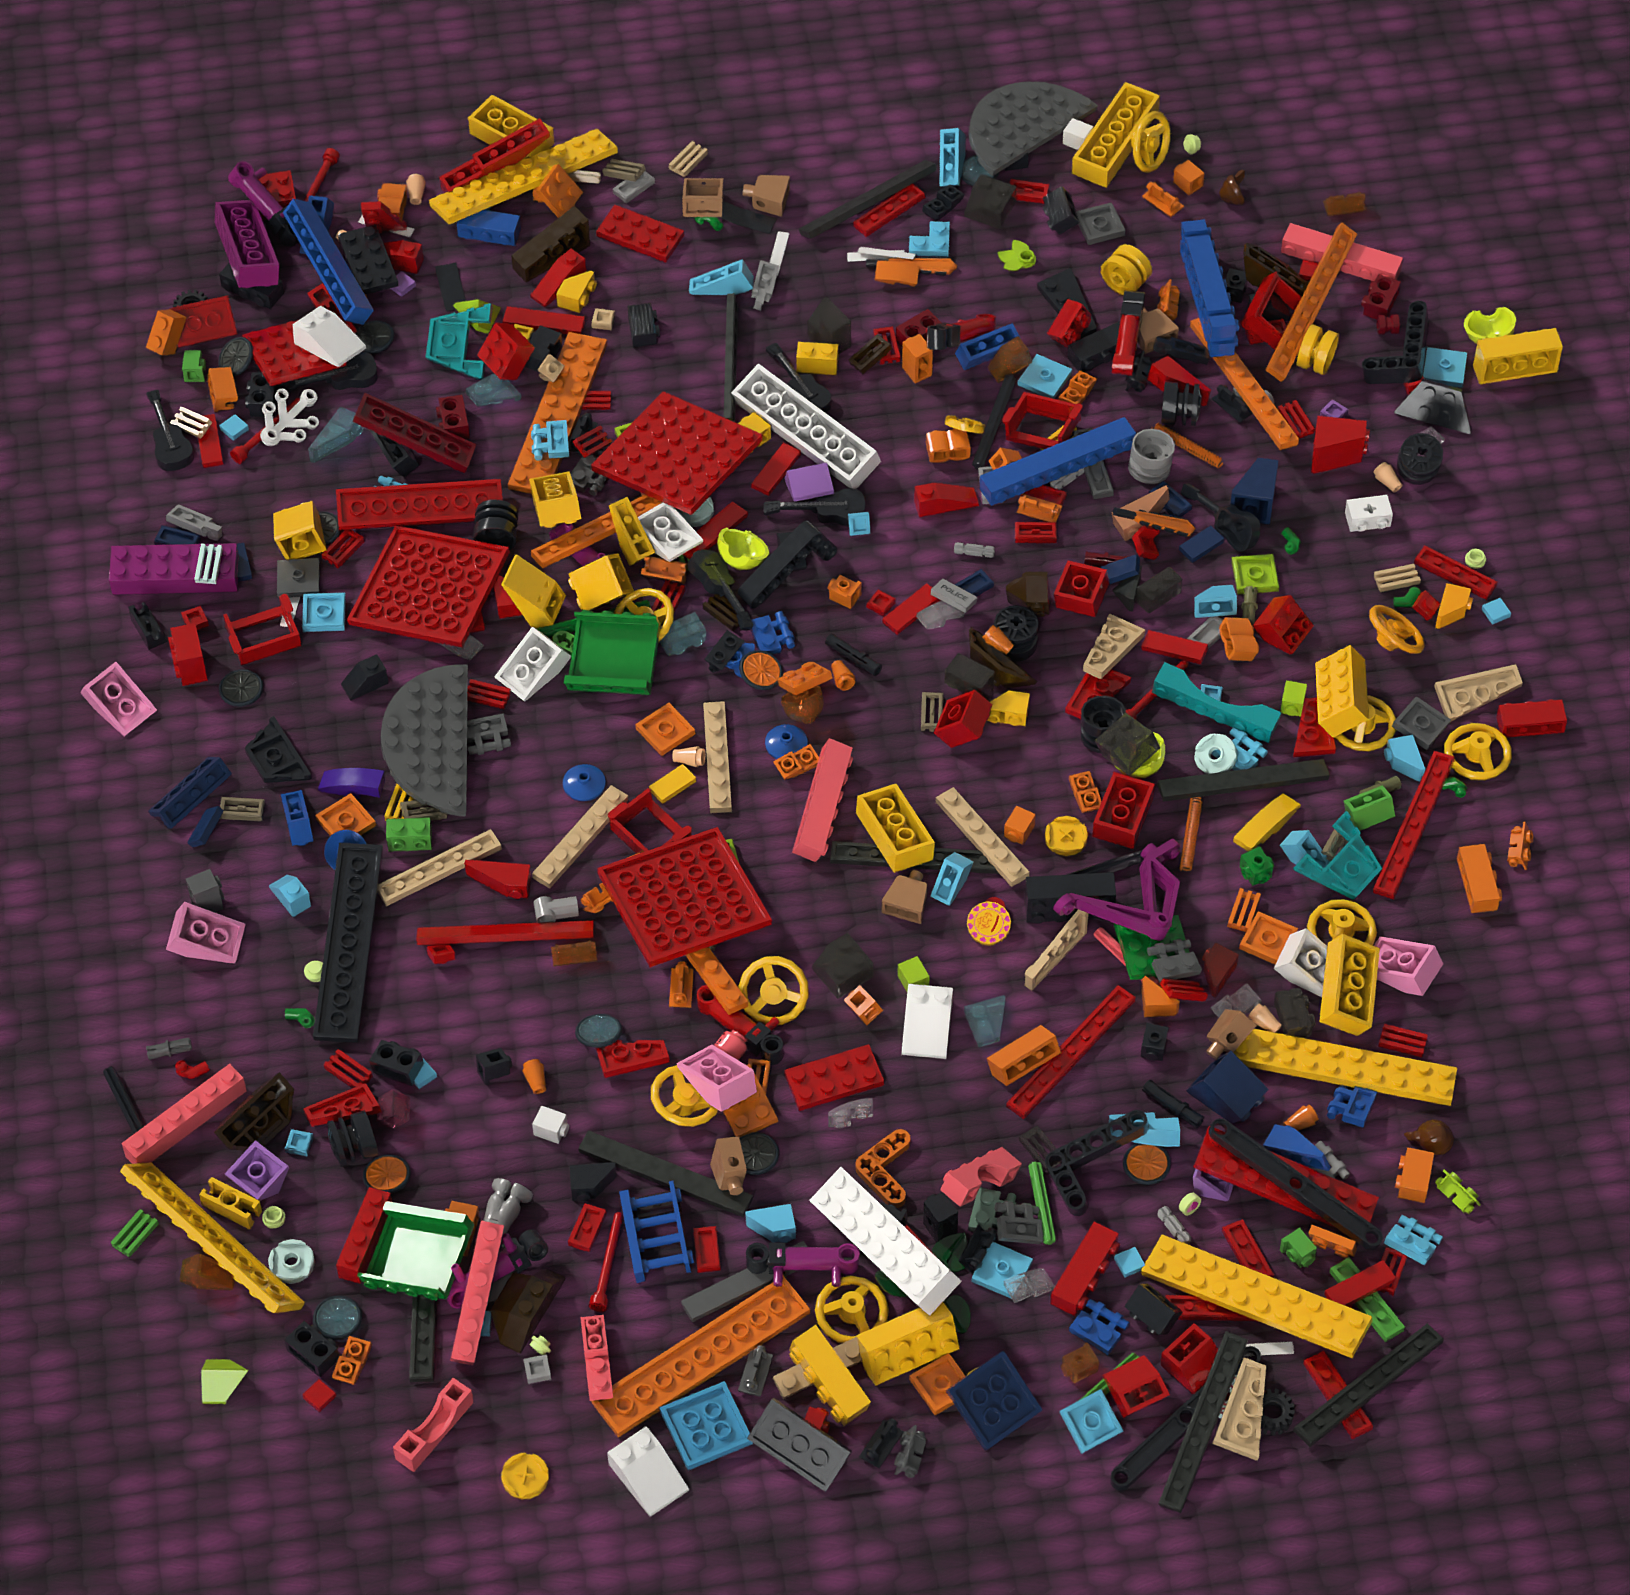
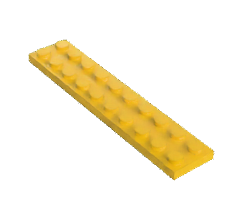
M598 129L591 130L548 150L541 151L531 158L522 159L513 166H506L496 172L489 173L479 180H473L464 187H456L452 192L440 194L430 199L429 204L448 224H452L540 186L549 171L556 164H559L569 174L618 153L617 146Z
M1253 1029L1233 1052L1250 1068L1353 1088L1355 1086L1379 1093L1451 1106L1457 1067L1259 1029Z
M153 1163L124 1164L120 1172L126 1177L127 1182L142 1191L141 1194L154 1202L160 1212L167 1214L172 1219L174 1225L182 1228L187 1233L188 1238L202 1246V1250L214 1257L221 1268L228 1270L234 1276L235 1281L243 1284L249 1289V1293L253 1297L261 1300L268 1311L280 1313L302 1309L305 1302Z
M1161 1235L1141 1270L1142 1275L1350 1358H1353L1373 1322L1370 1315L1165 1235Z

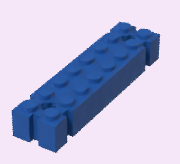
M1205 219L1181 222L1182 240H1180V254L1185 264L1184 268L1205 341H1207L1210 358L1234 355L1235 346H1238L1236 331H1239L1238 319H1234V306H1230L1231 296L1229 292H1226V279H1222L1223 269L1222 266H1219L1218 253H1215V242L1211 240V228L1207 227Z

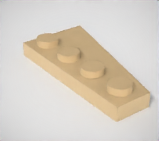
M1109 614L1106 624L1102 627L1100 636L1095 641L1094 648L1091 649L1083 665V671L1102 679L1145 636V629Z
M1515 664L1436 682L1434 687L1444 715L1453 721L1521 687L1523 682Z
M1077 910L1034 965L1028 967L1025 972V986L1032 991L1087 934L1088 913Z
M1244 1357L1213 1444L1258 1461L1266 1365Z

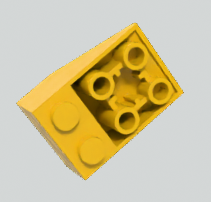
M515 555L501 584L531 627L539 628L554 624L566 597L554 579L520 556Z

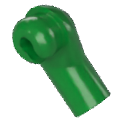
M694 217L698 224H703L704 221H707L716 231L723 228L722 222L717 217Z
M1287 527L1281 534L1288 541L1287 545H1285L1286 552L1292 555L1298 552L1301 540Z
M1411 587L1405 597H1394V607H1412L1421 590L1417 587Z
M1455 777L1446 779L1442 790L1449 788L1459 798L1466 795L1467 787L1465 783Z
M306 1008L285 1009L286 1020L297 1019L305 1028H310L314 1025L315 1019Z

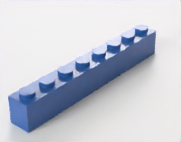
M293 198L283 212L286 220L344 320L364 325L374 311L312 203Z
M1125 417L980 475V490L991 506L1002 503L1016 495H1021L1043 484L1058 480L1060 477L1075 473L1082 468L1092 466L1099 461L1131 450L1136 432Z

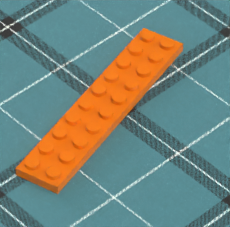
M568 332L558 357V361L565 367L554 382H548L509 479V490L532 494L529 479L557 474L563 457L549 458L548 452H544L542 460L537 461L534 459V454L532 453L533 440L531 439L532 426L539 424L541 428H547L546 422L567 420L569 442L582 411V405L584 404L585 397H587V392L591 388L606 350L607 339ZM547 438L541 440L542 443L548 442Z
M783 1276L782 1286L776 1287L773 1282L612 1385L613 1398L593 1400L592 1404L619 1438L659 1412L660 1407L681 1398L750 1353L758 1345L764 1344L810 1314V1308Z

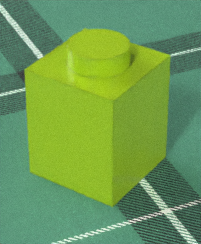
M1286 680L1280 712L1289 716L1301 717L1307 684Z
M918 956L898 964V978L907 993L908 984L929 986V975Z

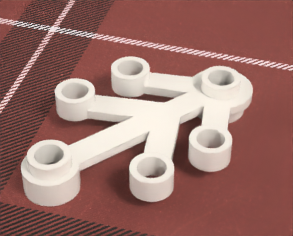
M279 389L275 394V399L278 403L279 422L275 426L273 421V413L276 409L275 404L266 402L263 405L262 411L265 414L266 427L262 430L260 437L265 445L275 446L279 441L301 443L306 438V433L302 429H297L294 433L281 432L285 427L316 429L319 420L315 416H310L308 419H294L305 407H311L315 404L317 394L314 390H304L300 395V401L287 413L286 399L288 398V392L285 389ZM279 393H282L285 398H281ZM307 394L311 395L313 398H308ZM266 406L271 407L272 411H268ZM309 421H314L315 425H311ZM268 433L273 434L274 438L269 437ZM296 434H301L302 438H298Z

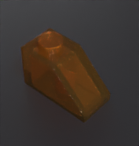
M1017 336L1000 347L987 368L999 383L1004 380L1006 374H1014L1032 363L1029 349L1020 337Z
M197 1254L182 1260L179 1282L197 1289L233 1290L234 1276L228 1270L221 1268L217 1260Z

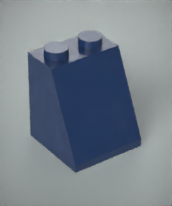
M1257 458L1232 490L1230 504L1235 505L1241 511L1254 514L1259 523L1270 524L1279 460Z
M1229 1051L1217 1060H1214L1186 1091L1225 1120L1234 1124L1239 1120L1244 1122L1252 1114L1249 1110L1253 1106H1259L1265 1100L1263 1095L1269 1089L1232 1051Z

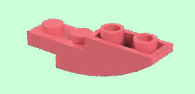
M604 1315L581 1317L589 1399L593 1401L613 1398Z

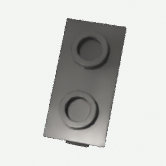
M758 1345L757 1348L750 1351L738 1389L739 1392L761 1397L773 1358L772 1354L766 1352L764 1346Z
M916 1425L905 1431L901 1437V1452L898 1453L894 1463L897 1466L895 1475L904 1471L907 1477L913 1478L918 1474L921 1458L915 1456L914 1453L923 1454L926 1437L924 1432H916Z

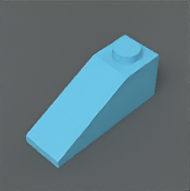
M959 128L940 130V187L960 185L966 154V134Z
M742 259L690 279L689 293L691 295H727L731 293L737 295L753 289L754 276Z

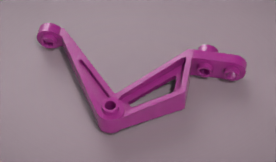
M1170 839L1159 847L1150 843L1142 850L1140 856L1144 860L1139 869L1144 910L1073 893L1063 895L1056 902L1053 909L1062 916L1064 914L1069 915L1076 908L1147 935L1153 940H1163L1172 925L1180 881L1163 865L1167 860H1174L1179 855L1180 844L1175 839ZM1155 883L1165 892L1162 913L1157 912Z

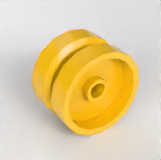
M1124 244L1120 245L1102 264L1101 275L1113 291L1124 295L1125 290L1137 291L1152 275V266L1146 255L1139 249Z
M1310 325L1299 350L1297 366L1308 369L1313 364L1314 372L1325 375L1334 358L1339 342V333L1328 330L1323 335L1322 327Z

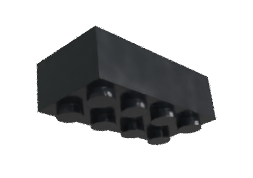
M1114 872L1026 877L1024 899L1026 922L1039 924L1051 921H1069L1078 909L1074 908L1069 915L1064 914L1062 916L1053 909L1056 902L1067 893L1116 903ZM1088 913V920H1105Z

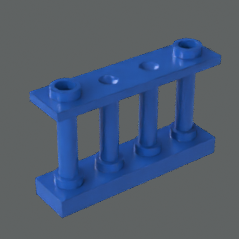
M669 1181L671 1192L635 1199V1197L630 1198L628 1190L619 1191L636 1283L645 1282L644 1273H647L650 1269L684 1263L686 1273L691 1272L690 1264L694 1263L692 1250H687L678 1206V1202H682L680 1188L675 1189L673 1181ZM673 1201L674 1213L644 1219L634 1218L633 1211H637V1208ZM677 1222L678 1233L646 1240L638 1239L637 1232L641 1231V1228ZM681 1243L682 1254L648 1261L641 1259L640 1252H645L644 1249Z

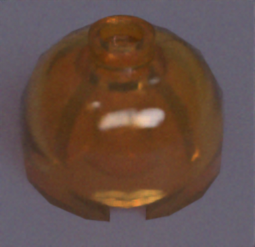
M818 685L798 695L788 692L781 698L782 707L786 715L791 720L803 722L804 724L814 722L816 720L815 717L820 715L824 708V697Z

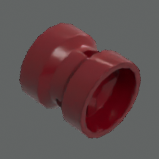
M1384 314L1377 315L1378 335H1383L1389 331L1391 334H1399L1400 323L1398 314H1391L1389 318Z

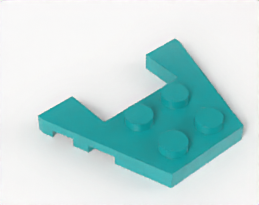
M484 304L483 307H473L457 314L454 312L430 319L426 350L427 360L484 381L486 364L483 361L466 360L470 323H491L492 304Z
M1345 811L1332 825L1348 841L1341 851L1325 868L1307 853L1294 866L1293 870L1354 900L1381 871L1382 867L1370 847L1365 845L1358 827H1355L1351 822L1350 814Z

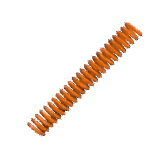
M1159 422L1155 425L1154 429L1167 433L1175 441L1174 444L1181 447V449L1192 453V455L1203 459V461L1216 468H1220L1223 465V462L1220 464L1222 457L1219 458V455L1216 456L1211 451L1208 452V449L1206 450L1203 446H1197V443L1195 444L1192 440L1189 441V439L1184 438L1181 434L1179 435L1176 431H1170V428L1168 429L1165 425L1162 426Z
M1190 799L1179 867L1180 871L1182 869L1185 871L1192 870L1202 809V801L1198 799Z

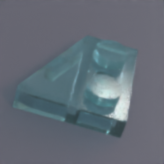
M495 373L466 388V394L477 406H485L490 403L499 404L503 403L504 399L515 398V401L521 400V394L509 380L499 379Z
M1005 995L964 1006V1013L978 1047L1000 1041Z

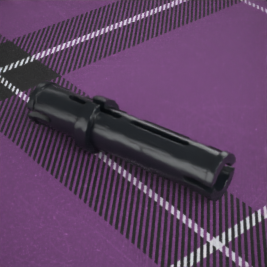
M833 633L827 637L825 644L853 661L856 667L865 669L873 676H877L881 672L882 665L871 659L866 652H860Z
M1148 1080L1143 1086L1142 1092L1171 1110L1178 1119L1182 1118L1196 1129L1203 1123L1205 1119L1203 1115L1197 1113L1189 1107L1190 1105L1187 1102L1177 1099L1152 1080Z

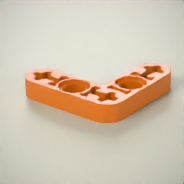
M897 1129L862 1154L855 1164L857 1175L885 1204H891L897 1209L905 1204L906 1193L884 1167L909 1149L910 1134L903 1129ZM904 1138V1143H896V1139L902 1140ZM884 1149L889 1152V1155L881 1158L877 1155V1152ZM862 1164L865 1166L870 1164V1171L866 1167L862 1169ZM877 1178H884L887 1183L883 1186H877L874 1181ZM891 1193L894 1196L900 1195L899 1200L896 1198L891 1199Z

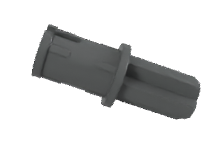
M190 1038L170 1042L166 1040L165 1043L146 1046L148 1059L152 1060L164 1056L172 1057L173 1054L192 1050Z

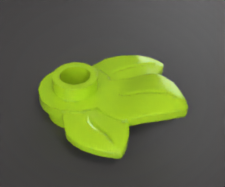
M1013 240L1012 250L998 252L999 259L1005 263L1004 269L1009 271L1030 268L1036 263V256L1033 251L1029 250L1027 244L1018 240Z

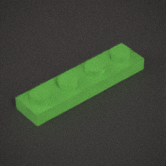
M1348 1257L1331 1267L1329 1273L1337 1283H1340L1361 1271ZM1377 1292L1354 1303L1362 1313L1372 1316L1373 1322L1371 1325L1384 1342L1404 1331L1405 1326Z

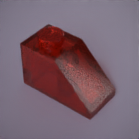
M1215 943L1212 949L1208 948L1202 958L1204 961L1203 971L1211 995L1214 998L1217 997L1236 969L1239 954L1218 943Z

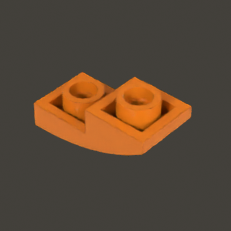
M877 261L875 281L892 285L897 282L916 286L919 266L894 261Z
M1079 370L1070 380L1069 387L1059 396L1058 400L1082 404L1094 387L1097 378Z
M811 744L795 753L791 751L773 761L783 779L786 780L817 767L819 756Z
M1090 771L1070 775L1068 779L1081 812L1085 813L1099 809L1102 801Z
M349 1336L342 1356L339 1355L332 1379L355 1385L365 1365L372 1343Z

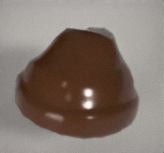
M1244 170L1238 171L1235 176H1228L1224 181L1219 195L1225 203L1243 205L1245 203L1240 189V183L1245 177Z
M1428 1120L1422 1123L1416 1131L1404 1133L1408 1141H1417L1424 1150L1433 1152L1434 1155L1447 1153L1452 1148L1454 1142L1451 1129L1440 1120Z

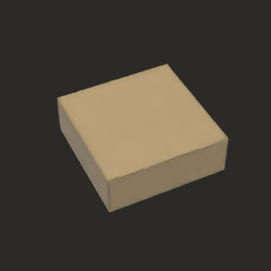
M595 308L592 328L612 330L615 311Z

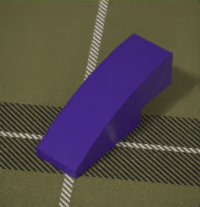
M341 768L324 771L318 791L347 796L351 793L358 799H360L361 794L380 798L386 781L385 773L383 770L368 768Z

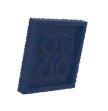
M1004 1351L999 1352L946 1390L984 1450L991 1448L1042 1411V1408Z

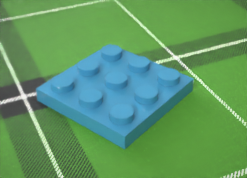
M725 1381L660 1407V1413L687 1470L753 1444V1442L747 1439L750 1432Z

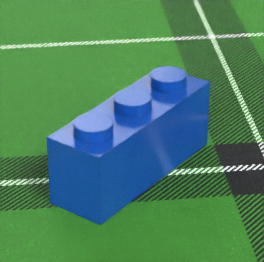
M482 210L457 221L458 237L515 246L521 230L519 215Z
M1011 323L961 343L955 354L963 370H967L1016 350L1022 340L1015 326Z

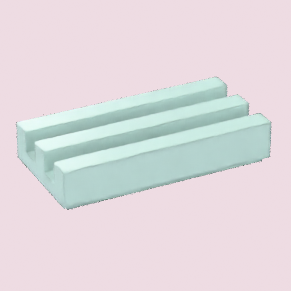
M201 544L195 583H217L223 551L222 545L214 547L213 544H209V546ZM208 552L204 576L201 578L205 553ZM213 553H216L212 578L208 579Z

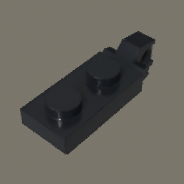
M1157 337L1153 344V351L1160 354L1165 353L1178 359L1190 360L1197 364L1207 365L1209 362V351L1203 345L1173 337L1170 340Z

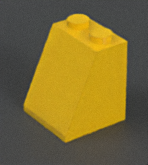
M313 501L273 513L274 539L286 560L302 559L327 551L319 512Z
M618 553L606 555L568 574L570 577L568 579L570 587L576 591L578 606L583 610L592 611L634 592Z

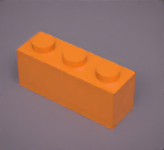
M1485 844L1459 847L1457 862L1471 913L1497 910L1499 901H1502V892L1496 886L1497 874L1491 868V853L1487 852Z
M1040 1025L987 1057L992 1076L1005 1086H1008L1057 1056L1061 1051L1056 1035Z

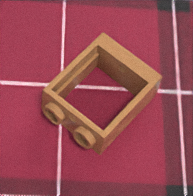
M684 178L683 217H722L723 178Z

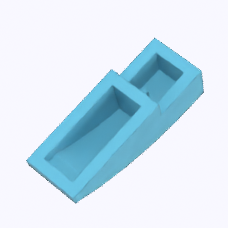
M1155 1112L1145 1113L1149 1123V1130L1145 1135L1131 1141L1152 1146H1180L1178 1117L1156 1119ZM1125 1114L1109 1115V1122ZM1135 1120L1132 1125L1139 1127L1144 1121ZM1115 1130L1112 1135L1119 1137L1123 1134V1131Z

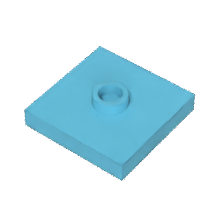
M1427 347L1423 372L1424 379L1462 388L1467 352Z
M1036 354L1019 378L1018 386L1038 395L1055 399L1071 376L1072 369Z
M303 594V632L345 631L346 594Z
M992 1242L990 1247L986 1249L987 1253L982 1261V1266L975 1270L971 1282L1014 1300L1033 1263V1259Z
M1102 1389L1059 1411L1081 1454L1123 1432Z

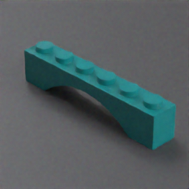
M1166 662L1161 667L1152 688V693L1160 698L1168 699L1181 707L1189 708L1199 715H1205L1214 719L1218 723L1234 727L1239 731L1242 730L1257 740H1263L1269 743L1277 728L1282 713L1263 704L1239 706L1218 701L1198 689L1188 678L1184 670Z

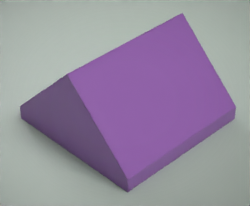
M827 463L788 470L786 472L785 483L794 502L834 494Z
M255 1140L229 1168L225 1176L253 1198L261 1201L279 1193L289 1166Z
M1195 1169L1193 1175L1194 1193L1198 1196L1212 1199L1229 1200L1233 1184Z

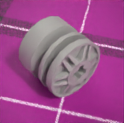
M1145 429L1138 432L1133 438L1128 464L1130 474L1136 480L1147 484H1156L1166 480L1170 475L1175 444L1173 439L1167 433L1157 429Z

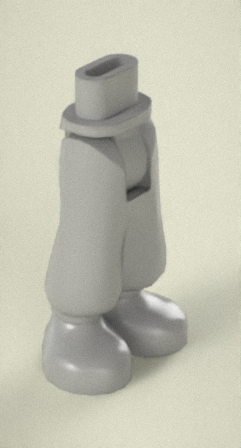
M497 1178L492 1183V1189L495 1193L488 1200L483 1221L504 1225L503 1235L508 1232L518 1217L521 1208L519 1203L530 1202L533 1198V1193L518 1183H514L512 1187L510 1181Z

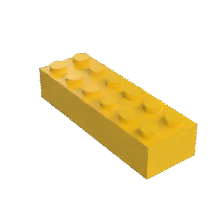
M1125 82L1074 155L1072 174L1107 188L1133 150L1131 136L1137 129L1140 121L1146 114L1152 111L1159 112L1160 95Z

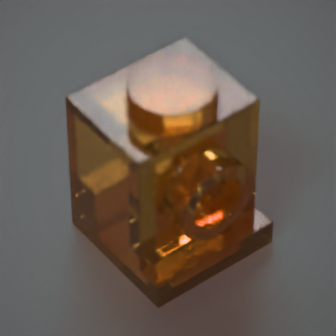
M1085 1343L1083 1347L1063 1356L1061 1369L1066 1377H1070L1072 1382L1076 1383L1098 1372L1099 1360L1089 1344Z

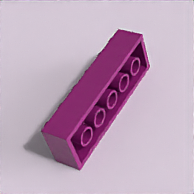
M250 200L215 202V225L238 287L250 288L278 285L279 263L257 207Z
M201 544L111 546L109 583L112 594L238 592L239 553L237 544H213L214 547L222 545L223 548L216 584L195 583ZM208 552L205 553L201 578L204 576ZM213 553L208 579L212 578L216 553Z

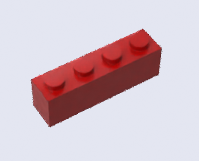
M372 1187L368 1188L336 1264L339 1278L361 1284L362 1280L357 1275L358 1273L365 1274L388 1217L383 1211V1207L386 1201L392 1202L391 1193Z
M1093 1222L1052 1291L1051 1305L1073 1316H1076L1079 1309L1083 1310L1088 1301L1087 1295L1090 1291L1094 1292L1099 1282L1097 1278L1100 1273L1104 1274L1110 1263L1108 1261L1110 1256L1116 1255L1120 1247V1243H1118L1119 1233Z

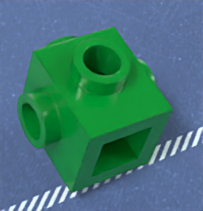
M1258 847L1241 855V873L1246 880H1249L1252 886L1259 883L1263 884L1272 878L1274 863L1269 856H1266L1261 847Z

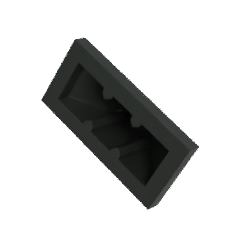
M1140 566L1138 575L1124 579L1112 590L1128 611L1133 612L1141 580L1142 566Z

